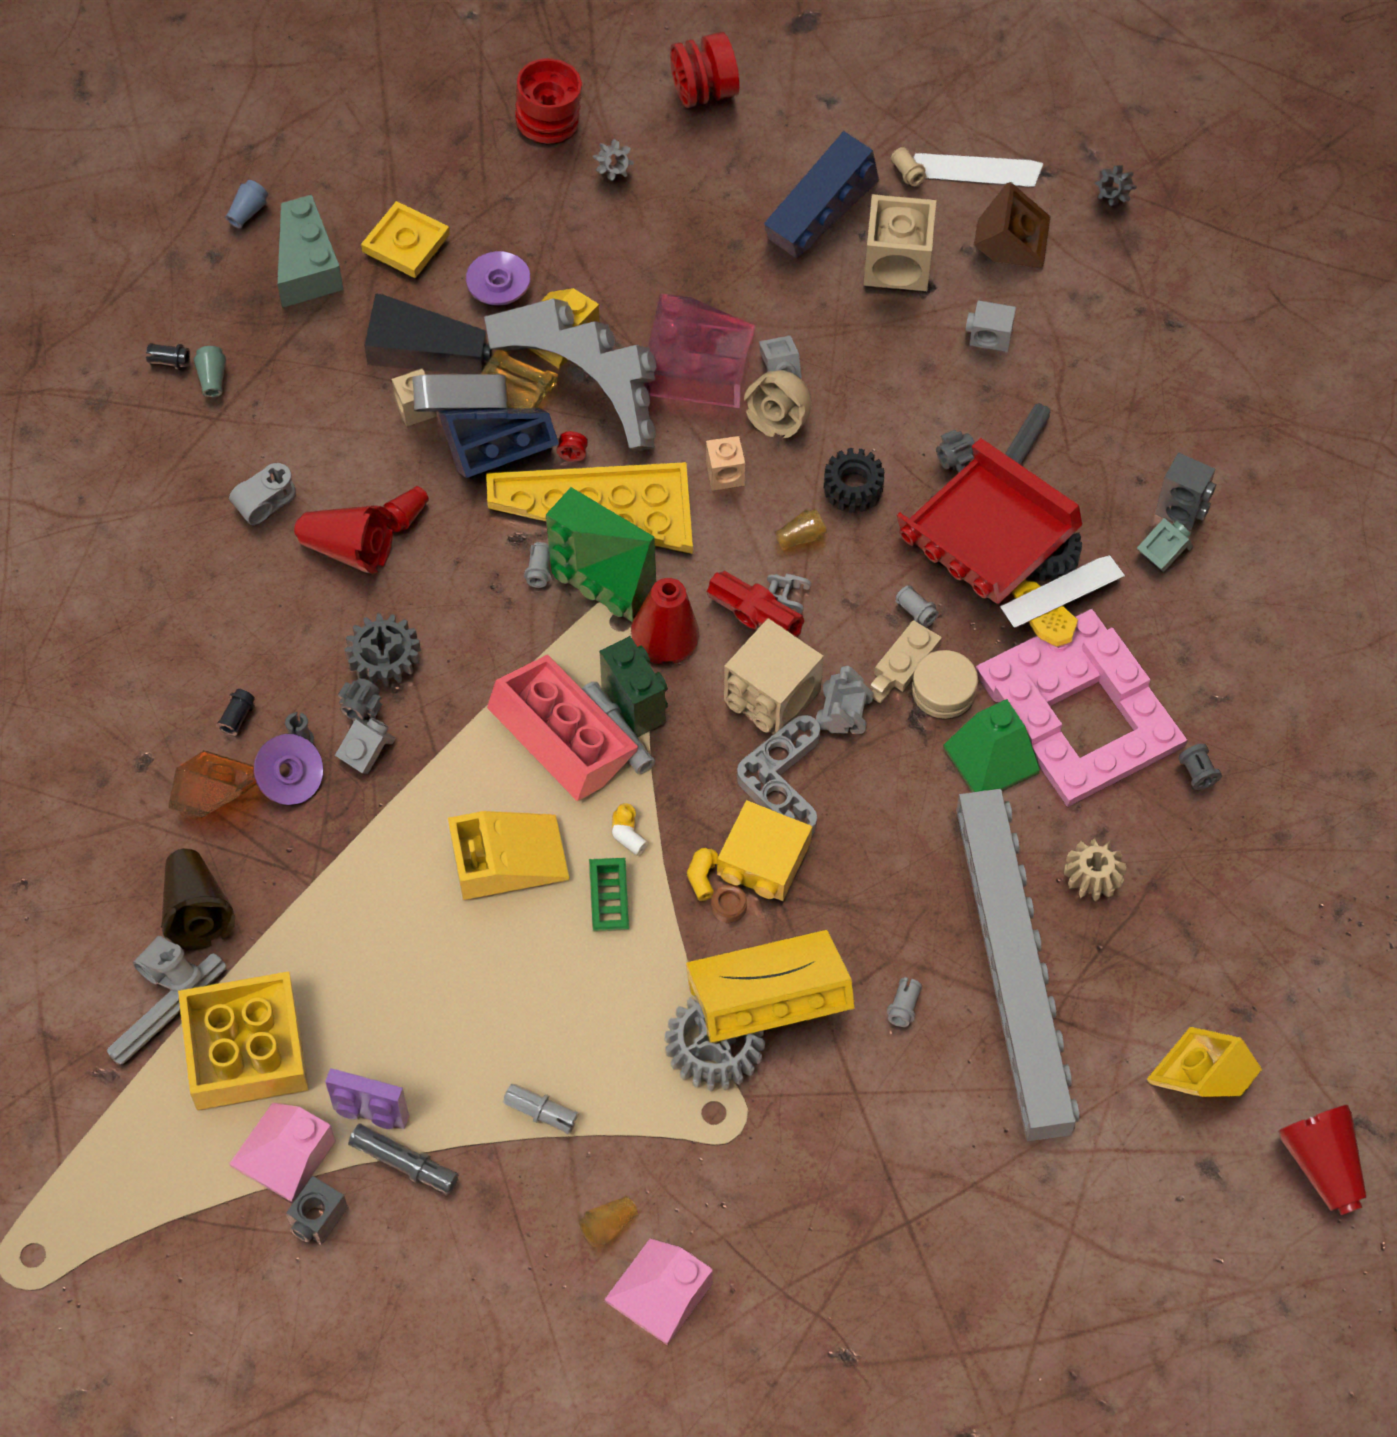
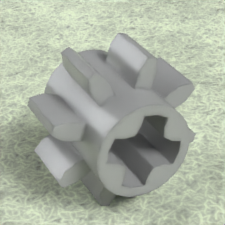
M616 139L612 140L611 146L600 143L601 150L599 155H593V158L600 163L596 171L600 174L607 171V177L610 180H614L615 174H622L626 177L627 173L625 170L628 165L634 164L627 157L631 149L627 146L619 149L620 144ZM612 154L616 155L615 160L617 163L615 165L610 164L612 162L610 158Z

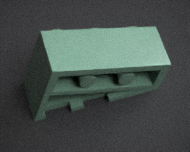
M312 195L281 203L277 285L282 308L344 290L339 263Z

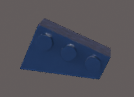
M541 408L437 410L457 471L465 478L559 445L550 414Z

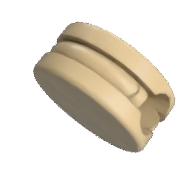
M950 650L934 651L924 656L914 670L912 695L918 707L925 713L937 718H954L965 713L973 704L976 696L978 675L975 666L964 655Z

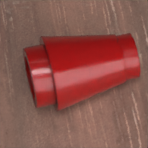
M415 486L413 489L386 502L383 507L389 511L391 520L386 519L387 527L393 529L394 532L408 529L429 501L426 491L419 486Z

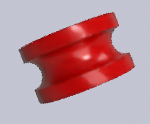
M574 431L560 434L558 439L559 445L556 450L557 455L563 460L570 462L583 460L586 457V448L588 446L586 436Z

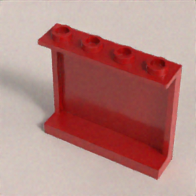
M980 438L972 445L974 459L910 518L901 512L896 516L900 527L899 534L906 543L917 545L932 562L937 563L939 561L946 566L954 578L957 580L963 579L968 582L980 597H988L996 604H999L1083 524L1080 508L1077 503Z

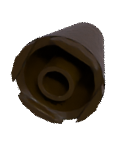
M178 849L170 854L165 862L161 924L163 936L165 939L167 937L172 943L178 944L182 949L186 950L204 949L212 946L211 940L220 935L223 940L235 927L234 910L201 855L193 849Z

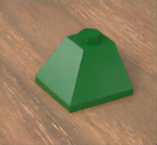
M1008 699L976 713L943 745L944 750L971 792L995 789L1004 791L1040 772L1026 727Z

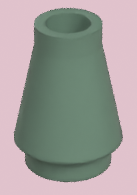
M201 347L196 351L193 361L202 386V394L206 397L220 396L222 394L226 356L219 347Z

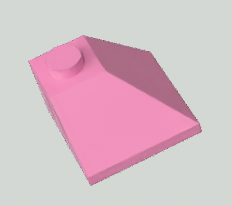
M272 1102L229 1164L234 1169L293 1203L335 1143L331 1125L301 1107Z
M649 1239L607 1295L605 1302L668 1345L713 1284V1269L681 1247Z

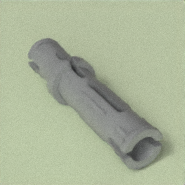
M597 681L585 685L582 690L638 746L637 752L628 760L635 769V772L643 774L650 770L656 761L620 714L621 709L617 703H612Z

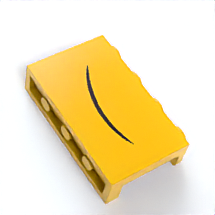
M827 930L686 962L689 990L691 995H696L705 1016L706 1030L710 1043L855 1009L852 979Z

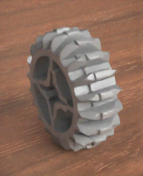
M690 997L687 1000L688 1009L678 1006L676 1009L677 1018H670L668 1021V1028L670 1030L665 1032V1042L669 1045L665 1047V1052L668 1057H673L671 1060L673 1070L682 1068L680 1071L682 1080L693 1076V1086L695 1088L701 1085L702 1081H706L707 1088L711 1092L717 1082H721V1087L726 1091L729 1088L730 1079L740 1085L743 1082L742 1073L752 1076L754 1073L753 1064L761 1063L762 1054L760 1051L765 1049V1040L761 1038L764 1035V1030L743 1035L745 1045L741 1052L733 1058L730 1046L736 1042L737 1037L721 1040V1046L719 1043H709L705 1016L700 1004ZM697 1024L700 1036L693 1040L692 1045L686 1047L685 1037L690 1029ZM704 1060H713L717 1063H707Z

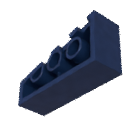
M843 131L765 221L764 227L767 238L796 258L804 251L810 249L813 243L879 181L873 150Z

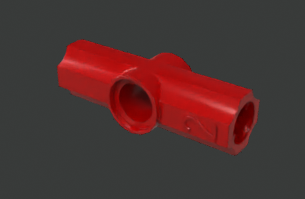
M726 571L716 572L709 580V587L706 591L708 597L733 611L738 620L747 627L757 629L769 618L795 637L800 635L805 622L803 615L778 602L776 597L764 586L756 583L750 586Z

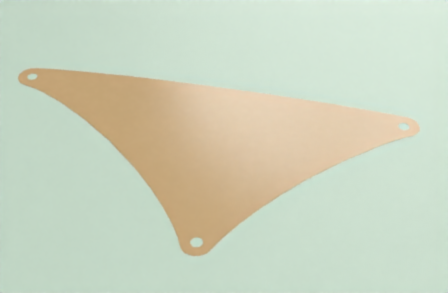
M598 602L537 659L548 654L581 689L588 683L597 681L606 694L601 686L599 651L631 636V627L626 631H616L611 628L609 620L614 614L609 611L607 606ZM487 706L483 708L387 804L219 982L225 983L290 972L304 1054L308 1091L196 1110L190 1095L181 1023L67 1156L8 1231L0 1244V1275L4 1281L15 1288L23 1290L42 1289L93 1256L162 1224L257 1191L268 1189L234 1169L229 1163L272 1102L301 1107L331 1125L335 1143L312 1176L379 1161L371 1155L348 1145L351 1133L359 1123L419 1154L460 1146L531 1138L593 1135L663 1137L719 1145L729 1143L741 1134L747 1122L748 1108L737 1084L730 1079L729 1088L725 1091L721 1087V1082H717L714 1089L710 1092L707 1088V1082L702 1081L701 1085L695 1088L693 1086V1076L682 1080L680 1077L682 1068L673 1070L671 1067L673 1057H668L665 1052V1047L669 1045L665 1042V1032L670 1030L668 1028L669 1019L677 1018L676 1009L678 1006L688 1009L687 1000L690 997L697 1003L699 1002L696 995H691L686 969L688 959L679 931L663 861L652 770L650 769L643 774H637L630 762L627 761L603 788L576 801L490 712ZM649 731L637 738L651 755ZM628 803L635 808L634 832L648 842L646 849L639 856H636L615 840L612 835V816L620 804ZM480 811L556 815L569 880L463 900L448 817ZM589 859H626L629 930L593 932ZM618 873L597 874L598 880L618 879ZM619 886L598 887V893L619 892ZM599 900V907L620 906V900ZM620 913L599 914L600 921L621 920ZM697 1024L690 1029L685 1037L686 1047L692 1045L693 1040L700 1036ZM704 1060L707 1063H717L713 1060ZM330 1068L402 1087L409 1113L405 1129L395 1126L393 1129H384L372 1123V1120L358 1116L357 1119H348L340 1116L336 1110H333L325 1083ZM516 1084L542 1097L545 1094L549 1095L550 1101L578 1112L577 1120L573 1121L575 1124L570 1134H565V1132L540 1120L535 1123L533 1122V1117L504 1104V1095L509 1086ZM711 1101L721 1103L726 1109L725 1119L717 1125L707 1123L702 1117L701 1111L703 1106ZM31 1243L42 1245L46 1252L43 1263L35 1268L24 1266L20 1260L21 1251Z

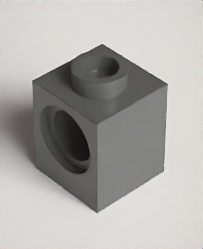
M312 1176L286 1212L290 1226H292L290 1231L305 1242H309L312 1239L322 1245L346 1212L348 1206L342 1193ZM311 1209H324L321 1217L313 1220L306 1218V1214Z

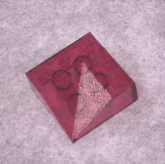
M660 293L648 345L656 361L655 380L644 383L649 396L740 408L755 326L694 298Z

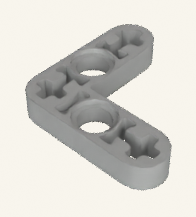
M801 715L791 720L739 763L737 781L739 786L758 805L795 819L794 815L799 819L806 817L807 824L812 826L813 835L817 826L816 811L780 776L819 743L820 724L812 716ZM801 729L805 732L809 729L811 730V735L808 737L804 734L798 738V730ZM795 740H796V748H795L794 744L792 743V742L795 741ZM775 747H782L787 750L789 755L783 760H775L771 758L769 752ZM747 770L752 773L758 770L759 780L754 776L747 778ZM761 782H762V783L764 784V786L762 787V789H761V791H760ZM772 791H781L786 795L787 799L784 803L776 805L768 801L767 795Z

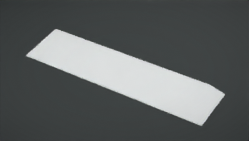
M915 153L914 155L915 161L923 164L925 167L926 178L994 184L1012 182L1014 185L1034 187L1043 163L1032 160Z
M1111 556L1098 558L1000 607L1015 628L1125 575Z

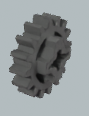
M380 613L377 614L376 621L371 622L370 619L365 617L363 618L364 627L361 628L357 625L352 627L354 636L346 637L347 647L344 650L350 671L356 670L358 679H364L366 676H369L370 682L374 684L378 679H382L384 685L388 686L389 678L394 677L395 680L401 682L402 672L407 674L413 673L411 663H419L418 652L421 651L415 628L409 629L406 619L396 623L394 614H391L388 620H383ZM382 644H384V646H385L384 655H383V656H381V651H380V650H382V647H381Z

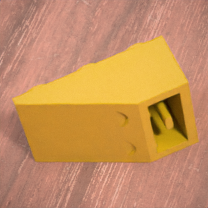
M480 811L448 817L463 900L569 880L556 815Z

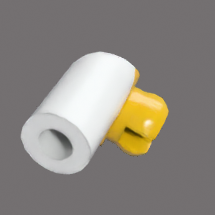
M623 803L613 813L612 835L615 840L636 856H639L646 849L648 842L634 832L635 808L628 803Z

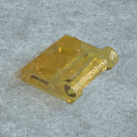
M501 349L494 353L480 374L506 376L507 409L538 408L548 391L554 388L558 377L557 373L550 370L544 372L509 357V353ZM503 369H507L527 379L537 382V384L535 385L524 379L503 371Z

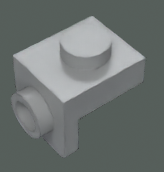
M371 717L369 721L355 719L335 756L359 772L368 774L384 745L393 744L396 738L387 732L389 727L375 718Z

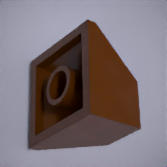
M1012 182L1005 184L978 219L974 245L994 262L1040 268L1044 266L1051 216Z

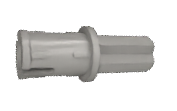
M511 1084L504 1095V1104L533 1117V1122L535 1123L540 1120L568 1135L575 1124L573 1121L577 1120L579 1114L576 1111L550 1101L549 1095L545 1094L542 1097L516 1084Z

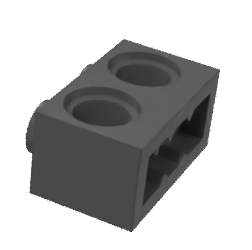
M1178 452L1164 477L1155 515L1173 523L1177 520L1186 529L1192 530L1198 519L1203 521L1210 509L1211 502L1209 501L1217 484L1212 482L1215 468Z

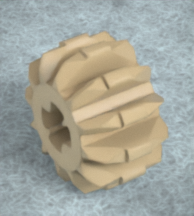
M1095 838L1091 840L1090 846L1080 841L1077 844L1076 851L1071 850L1068 853L1066 859L1068 864L1065 865L1064 874L1066 877H1069V889L1080 888V898L1084 897L1087 893H1091L1092 898L1096 902L1100 898L1101 893L1110 898L1114 894L1115 889L1122 887L1126 863L1120 862L1122 858L1121 851L1110 852V841L1104 844L1103 847L1098 846Z

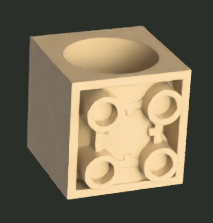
M872 194L863 286L927 291L936 200Z
M768 618L726 663L724 668V701L734 712L743 713L752 719L754 724L763 732L775 734L791 720L798 717L821 691L824 656Z

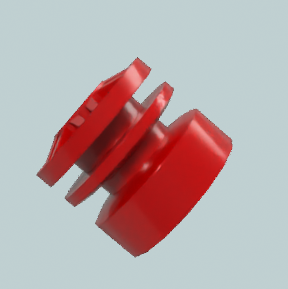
M725 32L702 36L701 51L692 39L686 40L685 47L681 42L671 44V74L675 88L686 108L696 106L697 100L700 104H706L709 99V88L716 100L738 96L740 80L737 62L732 45Z
M545 58L534 60L521 69L516 82L515 120L517 128L524 136L535 142L550 144L562 142L570 138L578 129L582 81L580 74L573 66L562 60Z

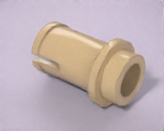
M905 147L898 148L893 152L890 160L902 173L903 181L911 186L920 185L926 178V169L923 164L917 163Z

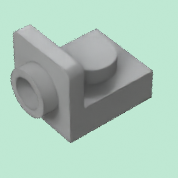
M791 336L759 341L760 354L767 367V372L784 370L801 378L799 352Z

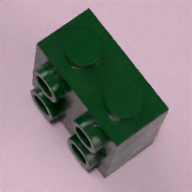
M631 636L600 650L601 686L612 703H617L620 707L621 716L636 736L639 737L665 724V709L668 708L665 692L668 690V687L661 673H654L650 667V658L642 645L637 647Z

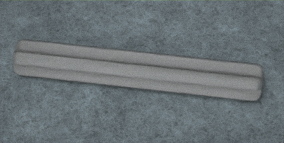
M214 953L210 954L197 966L201 971V976L192 988L208 986L226 970V965L219 956ZM171 990L107 1049L108 1055L114 1062L119 1065L124 1064L180 1012L178 993Z

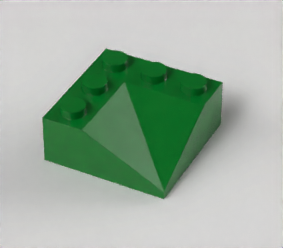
M570 487L546 514L551 573L558 581L564 584L569 583L579 589L586 598L597 600L607 606L614 615L618 617L623 616L633 622L651 588L656 583L655 537Z

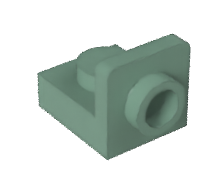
M1163 518L1137 549L1164 572L1185 548L1190 551L1194 545L1188 539L1191 533L1176 520L1172 525Z

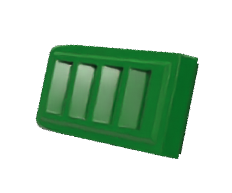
M589 859L593 932L629 930L626 859ZM618 873V879L598 880L597 874ZM619 886V892L598 893V887ZM599 900H620V906L599 907ZM620 913L621 920L600 921L599 914Z

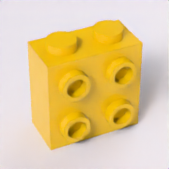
M746 800L717 858V875L721 876L729 884L736 886L741 884L754 889L758 895L764 898H776L783 901L811 844L812 826Z

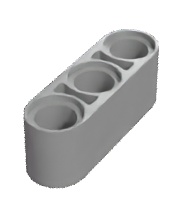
M414 376V411L438 412L437 410L507 409L506 376Z

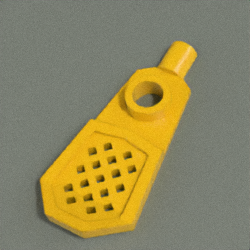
M1025 579L1012 593L1017 599L1041 586L1036 582H1030ZM1060 606L1028 622L1038 638L1058 647L1072 642L1078 619L1063 606Z

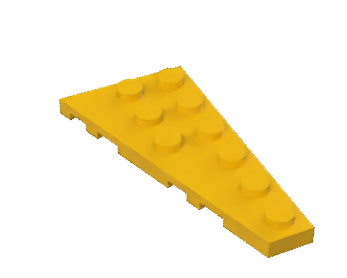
M686 462L486 473L488 509L546 521L548 511L572 487L655 537V546L693 554Z

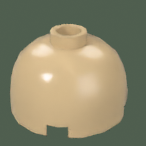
M784 370L769 371L748 387L744 395V401L747 399L749 407L746 411L749 420L767 436L773 437L774 433L785 435L783 438H789L799 431L811 413V395L808 387L801 378Z

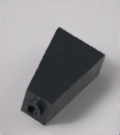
M375 293L364 345L367 365L415 370L423 369L425 371L467 375L484 374L485 363L490 364L492 360V349L487 344L486 330L398 299Z

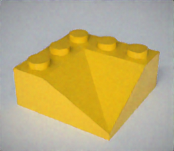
M289 971L178 991L190 1095L196 1110L308 1091L304 1054Z

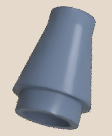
M247 180L245 184H240L231 208L225 216L226 220L233 226L241 228L248 219L266 205L268 192L253 180Z

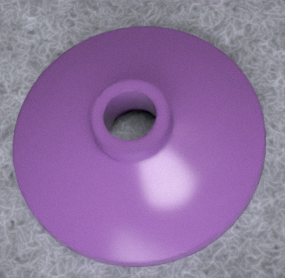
M502 251L490 252L478 257L471 263L466 273V283L470 293L479 301L490 305H504L518 300L525 294L530 284V271L527 264L520 257L512 253Z
M283 734L271 738L260 748L254 763V775L258 787L266 797L279 804L293 805L306 801L317 791L323 777V763L318 750L310 741L294 734ZM282 764H286L289 767V774L286 777L280 773V766Z

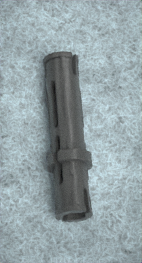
M361 1123L351 1133L349 1146L409 1175V1179L415 1183L421 1181L447 1196L453 1191L458 1181L459 1173L432 1161L430 1155L424 1152L419 1154L372 1131Z

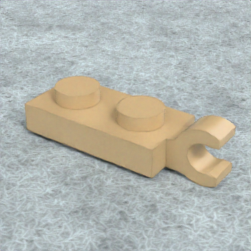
M913 620L876 665L874 674L877 677L871 684L873 699L881 704L893 687L903 692L913 680L914 670L918 662L927 654L938 649L941 645L942 637Z

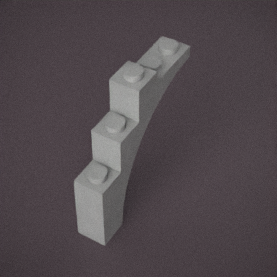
M554 298L484 317L490 349L503 352L527 348L542 349L557 353L576 363L599 383L611 399L623 423L629 449L643 451L655 448L653 439L656 436V431L648 412L650 397L647 389L644 387V383L655 380L656 361L650 348L633 345L613 350L615 339L609 325L594 321L572 327L574 315L568 302Z

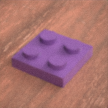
M330 1068L325 1083L333 1110H336L340 1116L348 1119H357L358 1116L372 1120V1123L384 1129H393L394 1126L405 1129L409 1113L402 1087Z

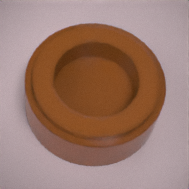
M724 885L716 889L711 897L713 915L718 920L726 923L740 920L747 910V897L744 891L734 885Z

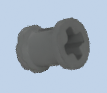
M1203 743L1187 748L1178 757L1180 764L1186 766L1193 779L1191 785L1194 790L1209 788L1222 778L1220 770L1214 768L1207 755L1209 753L1207 745Z

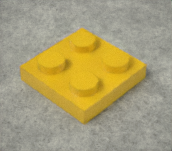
M396 201L362 242L361 248L363 253L416 278L450 236L449 226Z

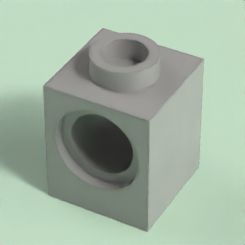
M978 300L975 313L969 312L965 331L971 332L970 345L1008 352L1016 307Z

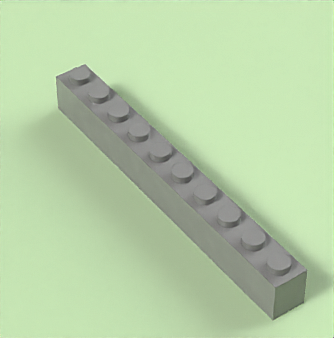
M1001 789L959 794L956 812L1027 1141L1070 1136L1075 1122L1079 1121V1108L1076 1099H1070L1068 1087L1072 1084L1071 1072L1068 1064H1062L1060 1052L1064 1051L1063 1036L1060 1030H1055L1052 1018H1056V1006L1053 996H1047L1045 985L1049 983L1046 963H1040L1038 951H1041V939L1038 929L1033 930L1030 919L1034 918V908L1031 897H1025L1023 886L1027 884L1024 865H1018L1016 854H1019L1017 833H1011L1009 822H1012L1011 805L1009 801L1004 802Z

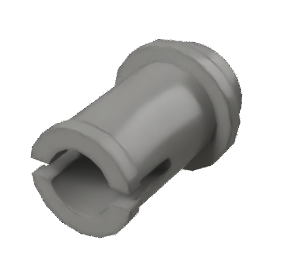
M536 542L530 547L529 567L525 569L524 577L527 580V584L535 588L546 586L547 582L551 579V572L549 571V545L546 543Z
M907 585L903 587L896 595L895 602L914 617L915 622L928 627L937 619L939 612L936 610V604L927 602L912 586Z
M907 977L900 979L893 1004H890L886 1011L889 1022L899 1027H907L910 1022L914 1021L916 1015L914 1008L919 993L922 990L921 983L915 979H911L908 987Z

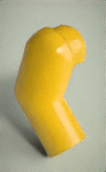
M701 848L696 851L687 870V877L699 901L710 899L714 893L707 877L710 868H714L715 864H717L718 853L713 849Z

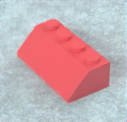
M548 654L495 681L487 708L576 801L603 788L638 750V746Z

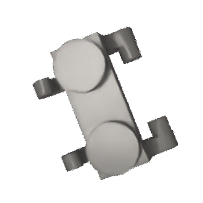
M850 666L841 667L840 674L831 675L830 680L824 682L823 692L826 700L824 708L819 710L816 715V720L820 724L821 730H829L831 733H848L850 728V732L854 734H862L866 731L867 722L862 718L864 704L872 702L873 692L863 683L864 679Z

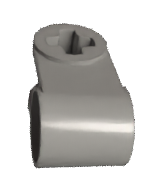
M272 463L247 481L238 484L231 491L229 500L250 525H257L294 499L296 489L291 481V472L284 464Z
M159 935L133 962L136 970L148 981L164 986L175 993H178L179 990L192 988L201 976L199 968L185 959L184 950L178 944L169 942Z

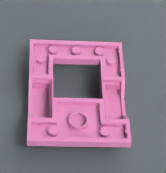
M1093 609L1076 616L1078 623L1073 640L1070 643L1056 647L1036 636L975 667L978 679L993 701L999 703L1008 699L1024 723L1039 767L1067 807L1184 748L1187 743L1186 737L1149 688L1150 678L1113 627L1107 630ZM1099 682L1134 731L1079 758L1062 734V723L1050 706Z

